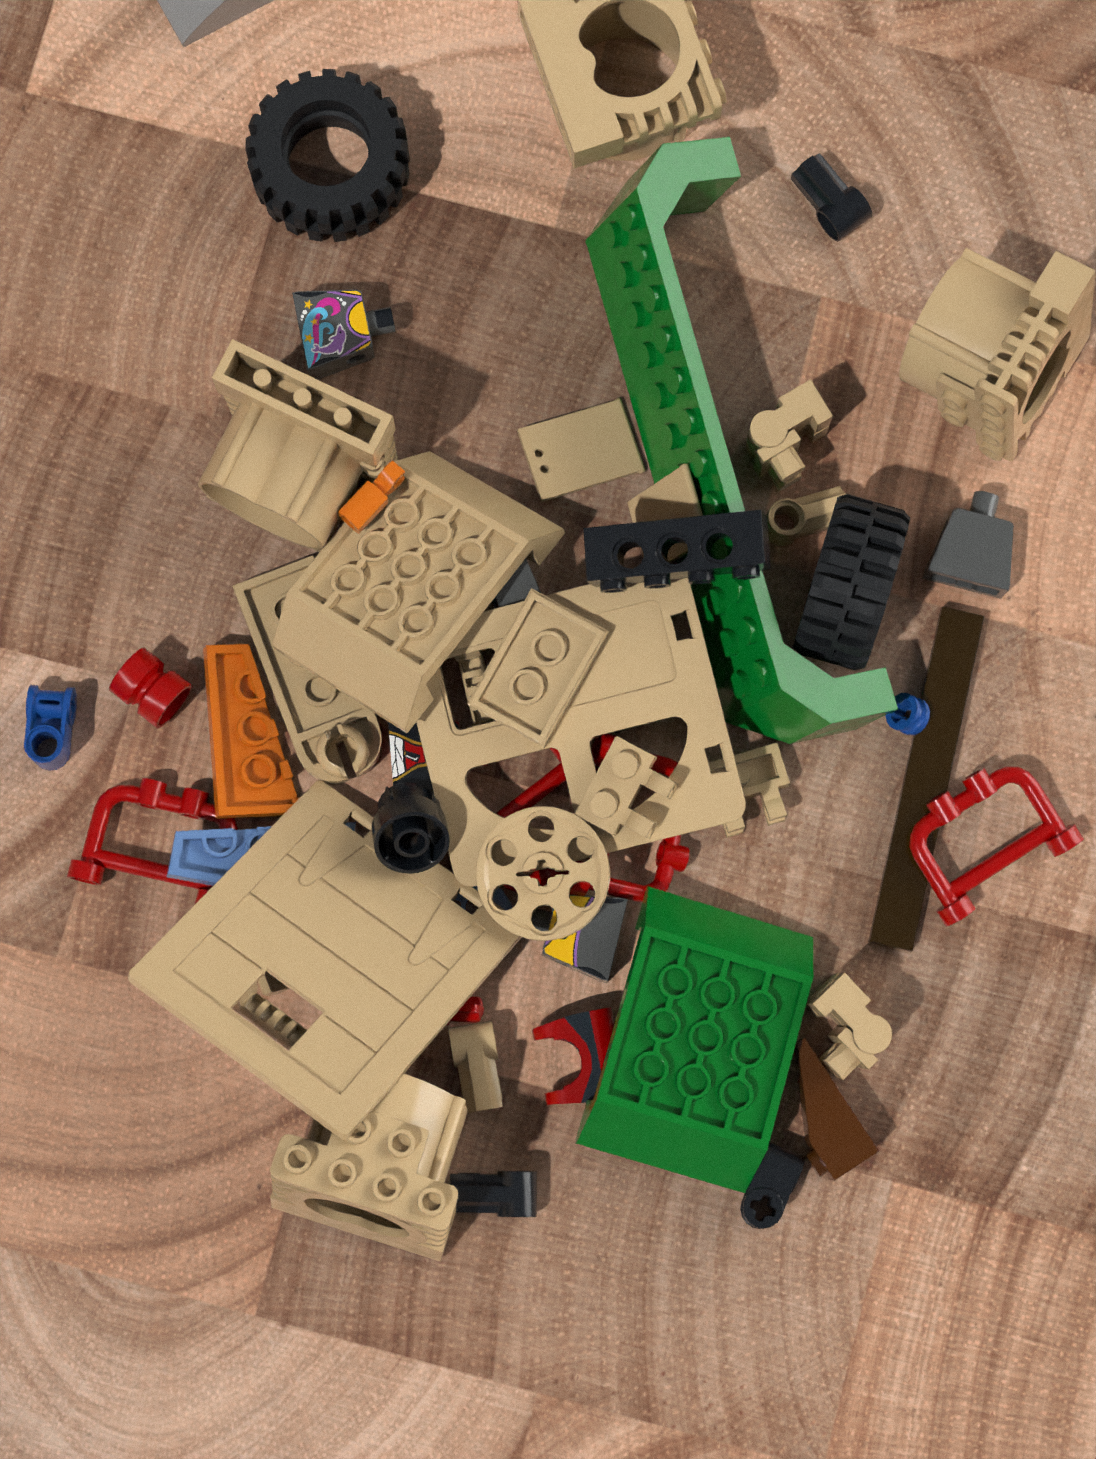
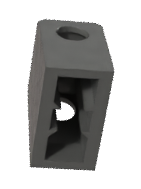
M975 491L970 511L954 508L945 523L922 579L999 599L1009 591L1014 526L1010 521L995 518L999 496L985 491Z

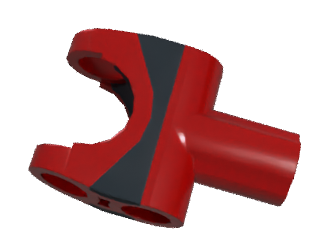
M613 1007L572 1014L532 1029L534 1041L548 1038L563 1040L572 1044L578 1050L581 1057V1070L577 1078L572 1083L563 1086L562 1090L544 1093L546 1105L586 1103L587 1100L594 1099L615 1024Z

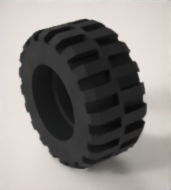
M322 69V76L311 77L310 71L299 73L298 82L290 84L286 79L276 86L278 94L274 98L270 94H266L259 103L261 115L253 114L248 125L251 136L246 138L245 151L248 158L247 165L256 194L261 204L266 205L268 214L277 223L283 220L286 229L297 236L301 234L302 230L308 232L309 240L322 242L324 235H333L334 242L347 241L345 233L356 230L358 237L370 232L369 223L375 220L377 224L381 225L389 218V206L397 207L403 198L402 187L407 186L410 174L408 165L410 162L403 119L398 117L397 107L391 98H382L381 88L372 81L367 82L365 86L361 85L360 75L347 71L344 78L337 77L335 69ZM325 127H338L357 134L365 141L368 148V158L361 170L349 180L331 186L310 184L297 177L290 168L289 157L298 141L314 130Z
M850 494L837 497L793 645L800 655L854 671L866 667L885 612L909 527L910 517L904 510Z

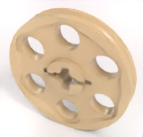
M531 807L507 816L488 834L477 858L476 884L484 907L490 916L504 929L526 939L551 941L565 938L580 931L598 914L609 890L610 863L601 839L580 817L555 807ZM538 817H547L554 824V834L549 840L544 842L533 840L529 833L531 822ZM579 837L589 839L594 847L592 857L583 863L573 861L568 854L570 843ZM507 840L515 845L517 854L511 864L501 866L494 862L492 849L496 843ZM546 861L547 867L557 872L569 871L567 875L561 874L548 878L547 886H540V882L536 878L517 876L518 873H531L532 870L539 869V862ZM578 882L590 883L595 890L594 901L587 907H577L570 899L571 888ZM511 885L516 889L518 901L512 909L500 910L495 906L493 894L499 886ZM543 905L554 908L558 917L556 925L548 931L536 929L532 922L535 909Z

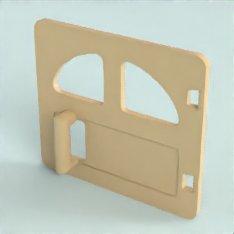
M688 578L671 580L670 587L647 589L644 588V583L627 584V591L601 593L600 587L588 584L545 595L609 631L606 640L545 748L471 706L469 708L473 720L472 727L462 730L457 729L441 666L426 685L434 700L416 723L434 796L439 800L441 809L446 817L450 838L448 852L454 876L459 883L468 887L477 886L476 864L482 844L492 829L505 819L488 809L471 792L466 783L467 774L471 769L555 748L560 753L575 813L597 772L590 746L592 739L596 736L671 717H679L687 724V740L683 754L669 779L678 783V786L671 799L655 792L642 804L632 809L658 823L650 839L633 832L623 825L620 826L616 836L584 820L599 836L606 852L610 853L734 822L744 814L746 801ZM524 601L484 611L447 657V659L454 657L459 664L467 700L470 699L486 670L482 650L490 648L496 652ZM686 611L693 639L687 638L677 641L671 616L682 614ZM720 744L727 772L711 774L705 749ZM529 827L530 836L538 842L547 841L554 834V830ZM579 837L570 843L568 854L573 861L592 857L594 847L589 839ZM500 841L492 849V858L498 865H509L516 858V847L510 841ZM546 861L539 862V869L532 870L531 872L548 868Z

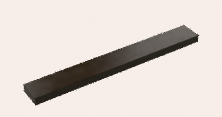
M948 607L940 609L921 699L929 706L930 717L926 727L912 737L868 939L869 943L908 952L913 951L928 881L911 853L910 834L914 825L930 812L925 804L948 789L985 616ZM939 828L932 831L927 838V847L932 856Z

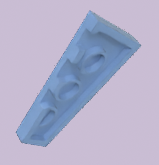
M347 822L345 824L355 831L356 822ZM272 826L242 830L228 828L176 831L167 877L214 886Z

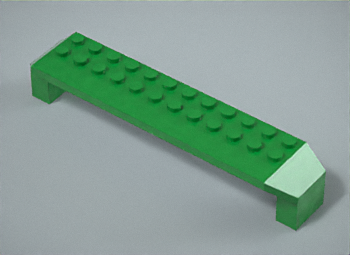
M730 137L663 143L627 180L585 240L654 484L678 469L682 464H689L703 515L745 511L663 226L669 216L705 212L741 177ZM727 538L717 540L711 549L712 558L720 560L729 556L733 547L732 540ZM687 554L676 560L677 564L681 563ZM760 571V577L756 579L734 580L733 574L715 575V582L691 584L725 722L788 744L853 731L898 710L886 667L833 678L783 643L763 571Z

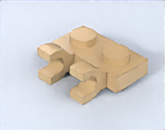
M616 736L580 802L575 815L616 836L620 826L623 825L633 832L650 839L658 823L630 808L642 785L665 798L671 799L678 783L651 769L657 759L656 756Z
M778 743L735 754L734 757L745 799L760 795L768 826L784 822L787 813L779 789L789 787L790 781ZM723 758L708 762L711 774L727 772ZM742 816L734 822L723 824L727 838L744 832L745 825Z

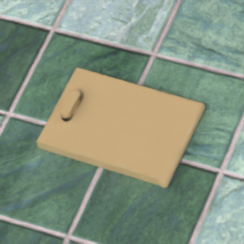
M621 398L517 430L541 502L637 473L642 474L646 471Z
M687 463L682 464L678 469L627 502L633 523L703 516L689 464ZM674 544L668 551V562L673 563L688 553L687 544Z

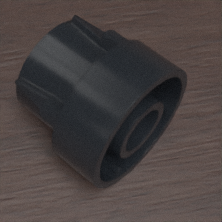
M407 782L396 784L390 788L388 786L385 787V792L378 801V811L372 822V836L377 858L384 866L399 873H419L434 867L446 855L450 838L445 814L441 809L439 800L435 798L433 790L428 791L419 784Z

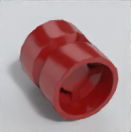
M143 647L136 651L119 669L110 684L109 691L127 705L138 704L137 713L155 728L159 729L182 707L193 686L174 670L164 673V663Z

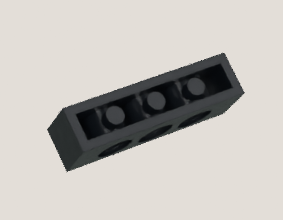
M761 509L583 528L587 582L594 587H600L601 593L627 591V584L644 583V588L647 589L666 588L671 586V580L688 578L689 584H708L715 582V575L733 574L734 580H749L759 578L760 571L771 570L767 516ZM723 538L732 540L733 547L729 556L720 560L712 558L711 549L717 540ZM677 543L687 544L688 554L681 563L670 564L667 559L669 549ZM635 547L642 548L644 554L642 562L635 568H625L624 556L627 551Z

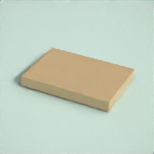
M531 588L468 700L467 705L545 748L606 640L609 631Z

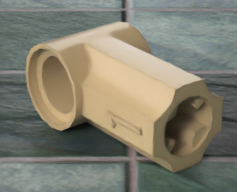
M838 486L800 498H785L774 502L766 514L769 542L778 546H786L793 543L797 538L828 530L837 497L846 495V493ZM779 514L787 515L792 519L794 529H780L774 522V516Z
M492 1021L448 1028L454 1066L458 1067L462 1094L466 1100L465 1106L468 1109L467 1113L503 1107L500 1080L495 1062L498 1060V1053Z

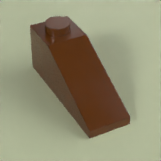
M802 1038L796 1042L794 1053L805 1142L811 1150L805 1156L819 1177L826 1174L830 1180L835 1181L879 1152V1150L806 1038Z

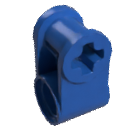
M30 685L28 688L24 750L28 757L44 770H57L63 767L69 760L72 729L77 709L75 687H67L65 691L40 690L38 685ZM50 738L57 740V748L52 755L48 757L38 756V747L42 741Z

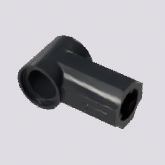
M820 153L809 157L792 173L791 180L815 208L821 227L834 241H840L872 217L871 207L863 194L853 186L847 187Z
M497 1171V1174H450V1185H453L458 1190L456 1213H497L498 1217H537V1171Z

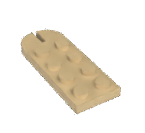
M311 555L233 585V589L301 764L310 775L318 780L334 784L348 782L349 778L336 745L344 742L357 777L371 770L380 757L383 745L382 732L375 713L281 654L272 646L287 592L314 560V556Z

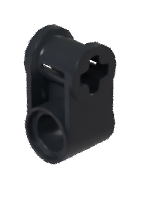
M769 1142L768 1150L741 1201V1216L746 1224L752 1228L764 1229L778 1223L789 1196L798 1182L806 1160L805 1156ZM764 1196L768 1198L767 1206L773 1209L771 1216H763L758 1221L755 1219L756 1211L750 1208L751 1201H760Z

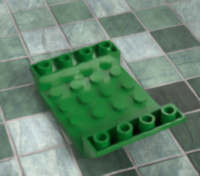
M648 886L635 927L636 930L640 931L598 1085L594 1099L586 1101L575 1144L745 1193L768 1150L814 977L813 937Z

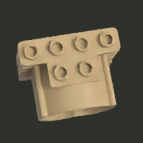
M517 0L518 16L574 169L605 158L617 161L646 158L651 156L663 143H671L673 140L675 142H683L686 128L694 127L697 122L708 118L715 120L721 117L722 104L727 102L725 89L719 77L713 79L708 66L712 64L711 52L705 39H698L694 28L698 24L697 15L691 0ZM610 39H636L660 49L674 62L676 68L662 86L648 94L636 97L616 96L601 90L594 81L596 60L594 55L587 49Z
M966 248L962 256L954 262L941 278L926 302L916 324L912 326L900 364V380L936 398L938 410L947 422L957 427H963L965 424L975 429L976 443L984 455L996 461H1001L1003 458L1012 462L1017 455L1018 439H1027L1030 434V426L1036 419H1039L1048 399L1056 391V385L1060 378L1064 379L1090 337L1096 270L1055 251L1038 281L1034 282Z
M232 339L212 376L218 393L224 395L232 418L198 482V487L207 495L206 497L209 500L220 504L244 520L278 537L314 549L320 553L332 538L341 520L338 511L354 495L359 483L365 484L367 480L372 483L389 462L398 460L393 437L396 430L393 416Z
M403 1074L348 1139H340L313 1119L306 1139L286 1134L279 1141L270 1167L273 1190L270 1197L271 1207L441 1262L454 1221L458 1199L456 1187L445 1183L468 1112L465 1106L466 1100L453 1096L428 1082Z

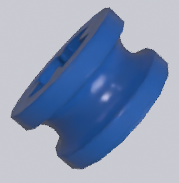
M909 693L896 695L895 700L898 710L886 715L888 725L909 736L920 733L929 721L930 710L928 704ZM907 710L911 711L909 718L904 717Z

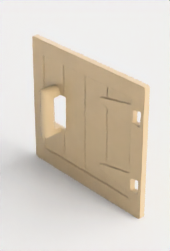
M318 780L129 971L128 980L340 1139L346 1140L522 937L509 932L499 925L484 907L478 891L473 887L464 886L459 883L454 874L438 863L426 871L413 874L399 873L384 866L377 858L374 850L372 836L374 817L325 782ZM352 817L370 831L362 837L345 824ZM458 893L479 907L473 915L453 902ZM494 903L495 906H496L498 909L504 910L503 908H501L500 906H498L496 903ZM266 972L323 1012L308 1030L257 993V982Z

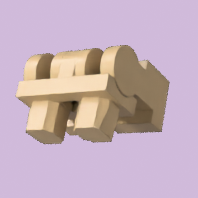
M811 379L779 397L776 410L759 412L754 416L750 424L746 451L754 461L753 469L759 478L768 473L779 492L802 478L801 472L805 469V465L797 454L801 442L800 438L807 435L810 442L813 443L826 436L833 417Z
M846 973L833 974L808 998L805 1007L814 1017H826L828 1015L839 1026L835 1027L827 1035L833 1044L819 1057V1060L833 1077L842 1080L856 1067L870 1069L878 1061L874 1054L885 1050L892 1039V1029L888 1021L881 1016L873 1015L865 1007L871 999Z

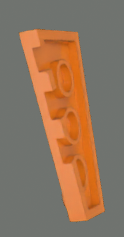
M249 644L206 645L203 649L216 819L282 816L299 798L291 779L293 775L288 760H285L278 740L279 733L275 721L271 719L265 701L266 694Z

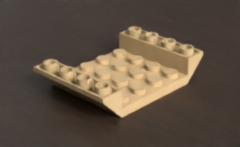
M431 451L394 461L405 471L403 476L406 479L388 496V504L360 534L356 533L344 522L287 592L272 643L275 650L405 733L410 731L434 700L426 685L522 562L527 558L540 566L565 534L564 529Z

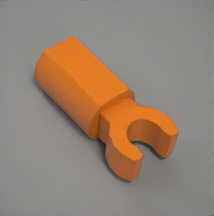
M393 460L389 462L372 483L367 480L338 511L339 517L352 530L360 534L388 504V496L406 479L403 476L405 471Z

